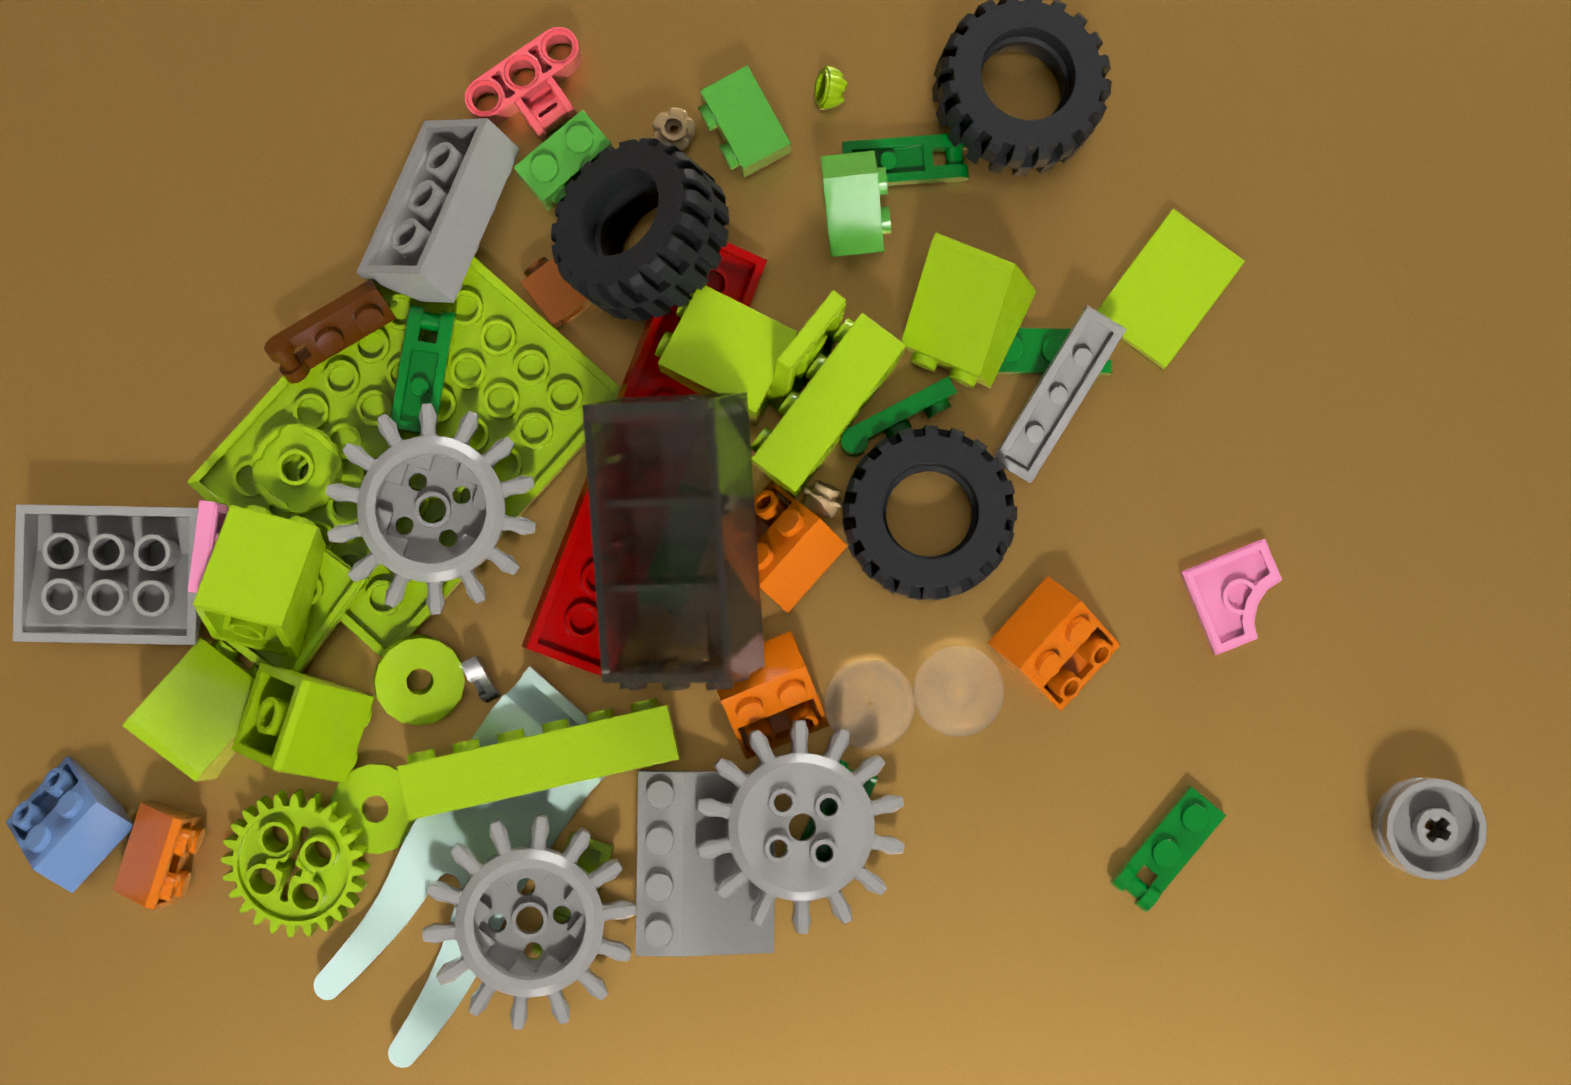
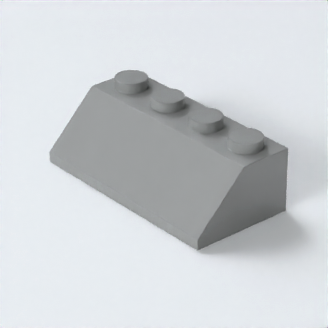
M488 118L424 121L356 273L364 279H372L374 283L421 302H454L462 287L472 259L479 248V243L488 222L495 211L497 201L507 178L512 172V167L520 148Z

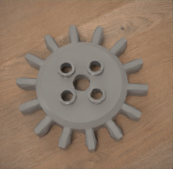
M430 403L422 404L418 416L421 425L420 437L403 440L399 434L397 424L386 414L377 418L379 432L389 444V449L377 459L369 456L362 447L347 443L343 452L350 462L361 466L367 473L360 488L348 487L341 483L327 485L326 495L338 502L356 503L358 521L352 524L337 525L328 531L327 534L329 541L336 543H346L354 538L363 537L370 550L368 555L354 563L348 573L353 582L368 578L375 568L383 564L394 572V579L386 590V605L396 608L404 599L407 585L411 580L426 582L428 586L426 603L431 615L442 614L445 606L443 584L445 581L460 578L465 585L467 595L474 602L480 604L486 600L485 587L475 575V569L486 559L494 562L502 572L515 575L520 566L513 556L503 553L496 545L503 531H513L520 535L534 534L537 524L526 517L506 515L505 499L507 497L526 494L535 488L533 477L518 476L510 481L500 482L493 470L499 461L510 455L515 446L513 441L509 437L500 439L494 443L489 451L480 455L469 446L472 436L478 429L479 418L478 414L472 411H468L460 420L457 434L453 439L437 436L436 425L438 416L433 405ZM415 474H422L427 479L426 487L421 491H415L410 486V479ZM459 487H466L470 491V499L465 504H458L453 498L454 491ZM437 497L445 503L446 514L441 521L428 523L422 519L420 506L427 498ZM403 517H409L414 524L412 531L408 534H401L397 530V522ZM446 530H452L457 535V542L452 547H444L440 542V536Z
M793 720L789 731L791 740L790 753L775 756L770 749L768 738L760 730L756 729L748 733L750 747L759 759V765L754 767L748 774L740 771L732 761L718 758L713 764L719 775L734 783L736 789L730 803L719 802L712 798L697 799L695 809L706 816H719L726 819V836L719 839L705 840L696 846L697 855L701 858H714L724 853H731L737 864V868L731 874L722 878L715 888V891L722 899L734 895L747 881H751L761 889L760 895L751 909L750 920L753 923L762 926L770 917L775 900L782 898L792 900L793 902L791 920L795 931L798 934H808L811 923L809 912L810 900L826 897L832 914L843 924H846L853 919L851 907L841 892L843 887L853 879H857L867 891L883 895L887 887L880 876L871 873L865 868L864 864L871 850H880L889 855L904 852L905 844L895 837L874 834V817L883 813H894L904 807L903 797L896 795H884L878 799L869 800L863 785L870 778L879 774L885 765V761L880 756L874 755L865 759L853 772L839 764L840 758L849 744L850 732L838 728L830 737L825 753L820 756L808 753L807 741L809 732L806 722L804 720ZM781 793L787 794L790 798V806L784 811H778L774 806L775 797ZM825 798H832L836 803V809L831 815H823L820 811V803ZM798 814H807L814 822V831L805 840H796L789 832V823ZM775 840H782L786 845L785 853L780 857H773L769 851L771 843ZM827 844L831 848V856L828 860H817L815 851L819 845Z
M537 814L531 825L532 842L530 846L515 848L510 844L508 829L500 819L490 821V838L496 846L497 854L484 863L475 857L469 847L457 842L451 848V854L455 862L465 868L470 874V878L467 880L464 888L453 887L444 881H431L427 894L436 901L448 902L457 907L455 921L451 923H433L424 927L422 931L423 941L438 943L451 939L457 940L461 952L459 957L445 963L437 972L436 978L439 983L443 985L453 982L464 972L472 970L482 980V983L471 995L469 1013L477 1017L487 1008L491 996L498 990L502 993L513 995L514 1000L510 1010V1019L513 1029L520 1030L523 1029L528 1018L527 1003L529 997L547 995L551 1003L553 1016L560 1025L569 1022V1004L563 995L562 989L577 980L585 986L590 995L602 1001L608 995V989L603 979L589 969L596 954L606 955L615 961H629L632 954L631 948L622 941L611 940L603 936L604 921L611 919L625 920L636 915L634 901L618 900L612 903H602L597 890L602 884L615 879L623 870L618 859L605 861L596 870L587 873L577 863V860L588 847L591 836L590 831L583 827L572 835L568 847L562 853L546 848V839L550 828L547 815ZM523 878H530L535 883L534 890L529 894H523L517 888L518 882ZM559 906H565L571 911L570 918L564 922H559L553 917L554 910ZM525 907L537 908L543 915V923L540 928L532 932L522 930L516 922V916L521 909ZM494 914H500L505 917L506 925L500 930L492 929L488 923L489 918ZM531 942H536L542 947V952L538 957H528L524 952L525 946Z

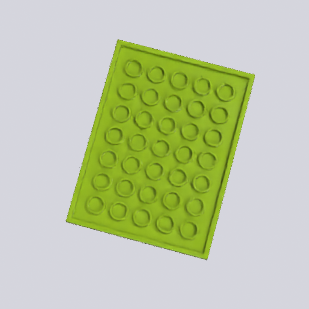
M475 257L472 259L462 287L454 302H421L375 283L391 307L396 319L313 367L302 381L291 384L282 376L190 477L187 483L207 501L229 506V508L230 505L245 509L248 505H256L269 510L274 516L290 519L291 516H300L309 519L318 526L326 546L350 564L354 565V563L366 557L370 550L363 537L354 538L346 543L330 542L327 534L328 531L337 525L352 524L358 521L356 503L338 502L331 498L321 508L304 514L287 513L267 504L256 491L252 480L251 460L259 441L272 429L296 423L308 424L326 433L338 446L343 461L341 484L352 488H360L367 472L361 466L350 462L343 449L347 443L357 445L375 459L389 449L387 440L379 432L377 418L384 414L391 418L408 314L412 304L424 306L425 311L441 314L442 310L456 312L455 328L436 429L437 436L453 439L457 434L460 420L468 411H472L478 414L479 418L478 429L472 436L469 446L480 455L489 451L496 441L509 437L515 446L510 455L499 461L493 470L500 482L510 481L518 476L533 477L535 488L526 494L512 495L505 499L506 515L520 517L610 417L621 387ZM422 329L420 341L436 344L438 332ZM399 430L403 440L420 437V434ZM295 456L289 459L285 466L287 477L292 481L303 479L308 473V462L303 456ZM415 474L410 479V486L413 490L421 491L426 487L427 479L424 475ZM466 487L457 488L453 494V498L458 504L467 503L471 496L469 489ZM437 497L425 499L420 506V515L428 523H437L446 514L445 503ZM403 517L398 520L397 530L399 533L408 534L412 531L414 524L409 517ZM446 530L441 534L440 542L444 547H452L457 542V535L452 530ZM383 564L375 568L369 575L370 580L340 620L379 656L382 655L389 645L400 638L414 635L431 616L426 603L428 595L426 582L411 580L407 585L404 599L396 608L385 604L386 590L394 579V572ZM460 578L444 582L443 594L445 599L462 582Z

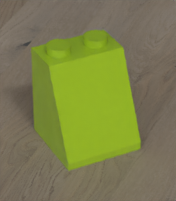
M935 233L901 342L906 345L907 351L912 355L910 361L932 372L935 371L937 366L951 371L949 376L951 379L970 388H974L976 382L991 388L1037 291L1017 264Z
M705 285L702 290L696 289L695 293L690 295L692 300L682 307H678L676 316L681 319L674 333L666 331L655 352V356L660 358L658 362L659 370L741 419L758 427L769 405L768 400L777 359L797 336L798 331Z
M230 505L193 601L194 608L212 638L298 660L326 546L321 532L314 522L300 516H291L290 519L274 516L269 510L256 505H248L246 509Z
M200 638L198 645H194L122 726L195 782L216 779L236 753V751L231 749L259 667L256 664H253L251 668L237 659L240 652L223 640L216 639L213 641L209 638Z
M260 662L231 750L272 770L346 784L349 773L357 762V749L364 728L369 724L372 716L371 706L374 696L348 686Z

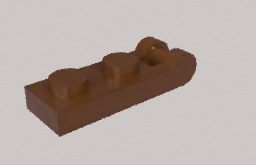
M369 279L272 336L266 342L264 350L273 362L280 363V372L287 382L294 384L305 379L313 367L392 322L396 317L373 280ZM302 344L306 346L294 353L295 349Z

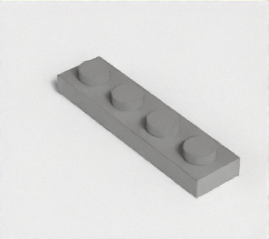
M1085 305L993 455L994 458H999L1005 469L1029 483L1033 482L1126 331L1124 326Z

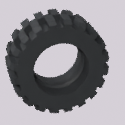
M987 0L978 5L974 14L968 13L958 23L954 33H951L935 68L934 76L936 77V82L932 87L933 101L940 105L936 112L940 126L948 125L951 129L947 136L948 140L955 148L961 143L964 144L969 150L965 157L974 164H977L978 160L982 158L990 162L989 171L1001 174L1005 167L1012 168L1014 176H1027L1033 168H1036L1039 173L1051 170L1058 161L1064 163L1072 157L1102 120L1107 109L1104 103L1111 95L1112 81L1105 78L1111 69L1109 57L1106 54L1099 55L1098 50L1103 42L1097 32L1089 35L1084 27L1088 20L1079 12L1072 17L1064 11L1067 4L1059 0H1054L1051 5L1042 3V0H999L998 4H995L993 0ZM1004 51L1025 52L1040 59L1049 67L1057 80L1060 91V103L1057 109L1049 117L1038 120H1022L1001 111L990 100L982 83L981 71L987 59L994 54Z
M641 138L639 142L636 139L619 142V148L608 147L598 153L599 158L596 161H588L580 169L582 173L576 181L571 179L565 188L567 195L563 202H558L555 210V216L558 218L557 223H553L551 228V240L555 243L551 245L552 254L562 278L573 289L600 309L621 320L645 321L649 320L651 315L658 318L671 313V307L675 305L682 307L692 300L690 295L696 289L702 290L709 282L706 277L712 268L717 270L722 260L719 252L721 247H726L728 230L724 226L729 225V210L725 205L726 197L722 188L715 183V179L675 145L667 141L660 142L656 138ZM658 207L654 221L646 234L634 246L623 252L625 241L635 224L648 212Z
M924 425L920 429L912 430L910 427L898 431L896 435L890 438L885 437L875 444L874 448L867 455L863 456L850 477L842 507V523L849 545L848 548L853 558L862 567V571L870 579L875 580L883 586V589L893 594L897 593L913 600L935 601L960 595L972 589L997 569L1004 559L1003 557L1008 547L1011 546L1015 534L1013 529L1014 523L1017 520V506H1014L1013 499L1015 490L1012 481L1007 479L1003 471L1004 465L998 457L994 458L986 450L987 446L978 439L973 441L964 436L963 431L954 428L944 430L938 429V425ZM919 472L944 474L955 480L963 488L969 499L971 522L968 532L957 547L945 554L921 556L911 553L897 543L888 528L886 507L889 496L898 483L912 474Z

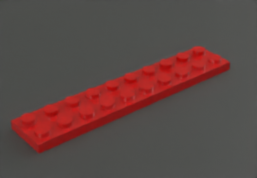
M727 242L726 247H721L719 252L722 260L717 270L712 268L706 277L709 280L706 286L750 307L767 260ZM676 305L671 307V313L658 318L651 315L650 319L645 323L521 645L531 651L604 678H608L713 403L659 370L658 362L660 358L655 356V352L665 332L674 333L681 319L676 316L678 309Z

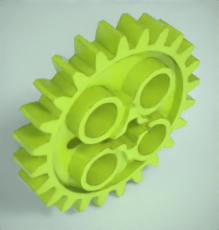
M298 789L293 793L290 800L286 792L280 790L274 795L273 801L267 795L263 796L257 801V808L250 805L242 811L244 819L238 818L231 824L230 827L236 834L228 836L223 844L234 851L228 852L221 857V862L233 866V869L222 878L224 881H236L237 887L230 892L229 897L243 896L246 901L242 904L239 911L244 913L253 908L257 912L253 922L254 925L257 926L267 918L270 920V933L272 934L282 925H286L288 937H293L299 931L300 926H302L304 933L309 937L317 930V924L323 931H327L334 925L333 918L341 922L349 914L346 907L353 909L359 903L360 899L354 892H362L368 883L358 876L365 874L370 869V864L358 861V858L363 856L369 848L364 845H355L354 840L363 831L361 828L347 829L346 825L352 817L350 813L340 818L334 815L338 802L334 801L326 808L321 807L320 793H316L308 802H305L303 789ZM273 826L285 830L289 839L288 844L281 843L275 838ZM303 827H307L309 829L308 837L301 847ZM315 841L323 842L330 848V859L318 854L315 848ZM301 847L300 853L298 854L296 860V866L301 869L295 875H293L290 880V886L288 889V900H286L282 897V893L285 885L288 883L291 877V873L293 872L295 866V860H293L290 857L293 856ZM261 868L268 869L273 873L276 880L275 885L264 881L260 873ZM303 883L314 886L318 893V900L306 896L302 888Z

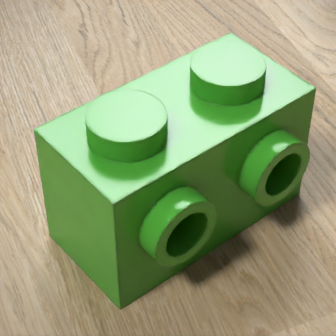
M748 65L700 90L703 105L697 107L708 130L712 131L717 128L724 144L720 145L719 149L731 170L738 167L745 178L791 153V143Z
M582 109L515 165L514 169L520 180L543 207L549 211L555 205L557 206L559 201H564L567 195L565 188L571 179L576 181L582 173L580 169L588 161H596L599 158L598 153L613 146Z
M875 151L820 156L830 256L837 257L884 252L883 234L891 233L889 206L881 207L880 195L888 194L886 167L877 168Z

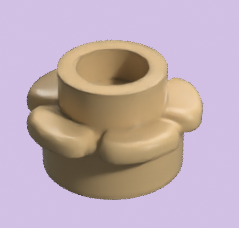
M670 108L666 113L660 112L653 121L652 126L655 130L653 137L660 142L667 141L678 147L681 151L690 145L691 138L696 134L695 121L692 118H688L687 112L681 108ZM677 126L678 131L671 133L670 127Z
M815 480L813 486H804L802 488L805 495L801 504L814 513L834 518L838 507H843V501L838 497L840 490L831 484Z

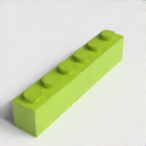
M654 698L632 703V713L614 717L613 708L586 714L588 722L586 724L570 727L568 718L541 724L542 734L525 737L524 729L496 734L498 744L480 747L479 739L452 744L453 754L441 757L435 756L434 749L408 754L409 764L397 766L408 821L678 760L681 758L670 706L659 707L658 699Z

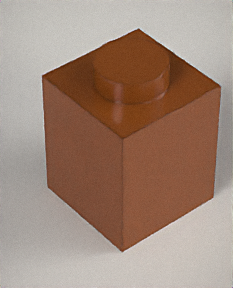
M542 257L525 270L524 274L527 277L520 283L557 331L592 305L590 300L573 289L562 278L554 258L548 261L546 257Z

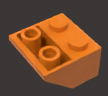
M772 480L713 546L722 557L787 613L791 611L847 547L817 515Z
M1048 576L988 642L1012 669L1059 711H1062L1079 694L1085 684L1107 663L1111 655L1120 647L1119 642L1080 599Z
M791 631L707 665L720 701L746 760L757 756L750 747L748 733L756 729L760 730L768 738L770 749H774L791 742L789 731L793 720H804L809 734L829 726Z
M153 800L141 802L113 890L152 910L176 903L177 897L183 898L191 879V872L186 871L191 853L195 855L198 853L205 835V829L200 827L203 816Z

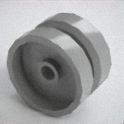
M1413 777L1395 783L1381 796L1373 812L1372 834L1378 851L1391 866L1423 879L1446 880L1463 874L1478 860L1486 844L1487 822L1480 803L1466 788L1450 780ZM1430 820V822L1432 823V830L1428 835H1426L1429 832V830L1426 829L1424 826L1426 822Z

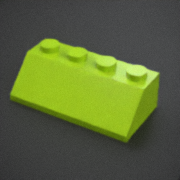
M861 313L855 322L849 317L845 320L832 339L838 343L836 348L828 358L822 354L817 357L805 374L811 381L801 394L795 390L789 394L778 410V413L783 418L773 431L766 426L750 447V449L756 452L751 459L752 463L795 499L841 440L844 431L854 423L903 357L906 345L864 313Z

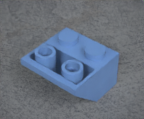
M69 756L56 768L48 772L41 785L26 801L21 802L15 808L12 816L6 821L32 869L71 893L81 885L133 828V822L120 802Z

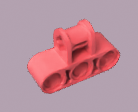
M564 27L548 29L475 79L465 92V103L473 119L488 118L497 126L520 111L540 141L544 142L548 139L547 133L566 120L572 119L577 114L568 98L558 86L559 83L574 74L582 62V52L575 34ZM557 44H567L572 48L571 54L561 61L551 59L549 57L550 50ZM521 69H531L535 72L534 80L526 86H518L513 83L515 73ZM494 94L498 96V103L494 109L480 111L476 108L477 101L482 95Z

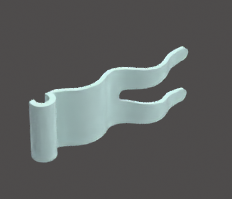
M529 666L515 686L507 694H504L490 710L471 740L479 739L480 747L498 744L496 734L524 729L525 737L542 734L541 724L568 718L570 727L588 723L586 714L538 671ZM606 776L416 819L373 905L339 951L316 976L314 991L317 996L323 1000L334 999L374 961L405 927L425 901L431 881H438L442 875L451 874L458 879L461 888H464L467 880L470 878V874L465 868L455 862L451 854V848L457 842L469 847L475 857L484 863L497 854L496 846L490 838V821L496 819L502 821L508 829L510 844L515 848L530 846L532 842L531 825L537 814L547 815L550 828L546 839V848H551L584 800ZM523 878L518 882L517 888L520 892L530 878ZM456 906L454 907L450 923L455 921ZM494 914L489 918L488 923L492 929L500 930L505 917L500 914ZM457 940L443 941L424 988L388 1049L389 1060L397 1067H408L420 1056L454 1013L476 978L472 970H468L455 981L441 985L437 980L436 975L445 963L461 955Z

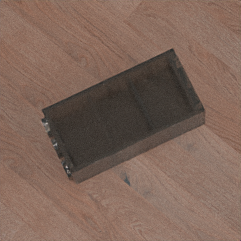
M747 392L619 397L582 405L602 683H619L620 689L629 690L647 688V683H662L663 690H682L690 688V683H705L707 690L731 689L734 687L733 682L750 679L751 673L765 666Z

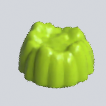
M824 66L817 76L814 99L819 109H830L844 102L843 92L848 83L843 79V73L834 67Z

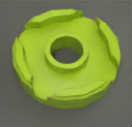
M296 423L274 428L259 441L252 455L253 483L256 491L267 504L284 512L304 514L319 509L331 499V497L326 495L327 485L339 484L342 481L343 461L338 446L326 433L308 424ZM295 456H303L309 466L307 475L299 481L290 480L285 472L288 460Z
M422 634L402 637L389 645L380 656L381 659L378 661L373 674L375 695L386 713L401 723L417 726L435 723L451 713L460 701L465 684L464 672L461 667L462 663L453 649L443 641ZM415 669H426L431 673L429 685L419 691L408 688L406 683L408 675Z
M368 764L352 770L349 773L346 784L339 782L331 797V803L334 801L338 802L335 816L340 818L348 813L352 815L346 825L347 829L361 828L363 831L354 842L355 845L368 846L369 850L366 853L382 854L401 847L416 819L408 821L397 768L391 765ZM371 796H380L388 804V814L380 822L370 820L365 814L364 806Z

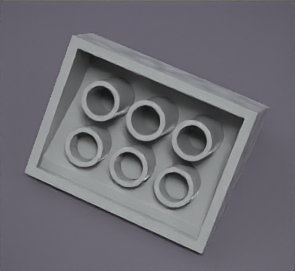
M16 504L13 642L198 645L201 618L193 606L197 593L188 592L198 508Z
M638 771L636 956L684 957L774 953V904L770 917L762 926L753 923L750 920L751 909L757 901L761 889L751 881H747L734 895L722 899L715 891V888L722 878L731 874L737 868L731 853H724L714 858H701L697 855L696 846L708 839H719L726 836L725 818L706 816L695 809L697 799L712 798L719 802L730 803L736 786L730 780L721 777L717 771ZM742 771V772H743L744 774H748L750 771ZM775 841L769 847L770 854L775 857Z

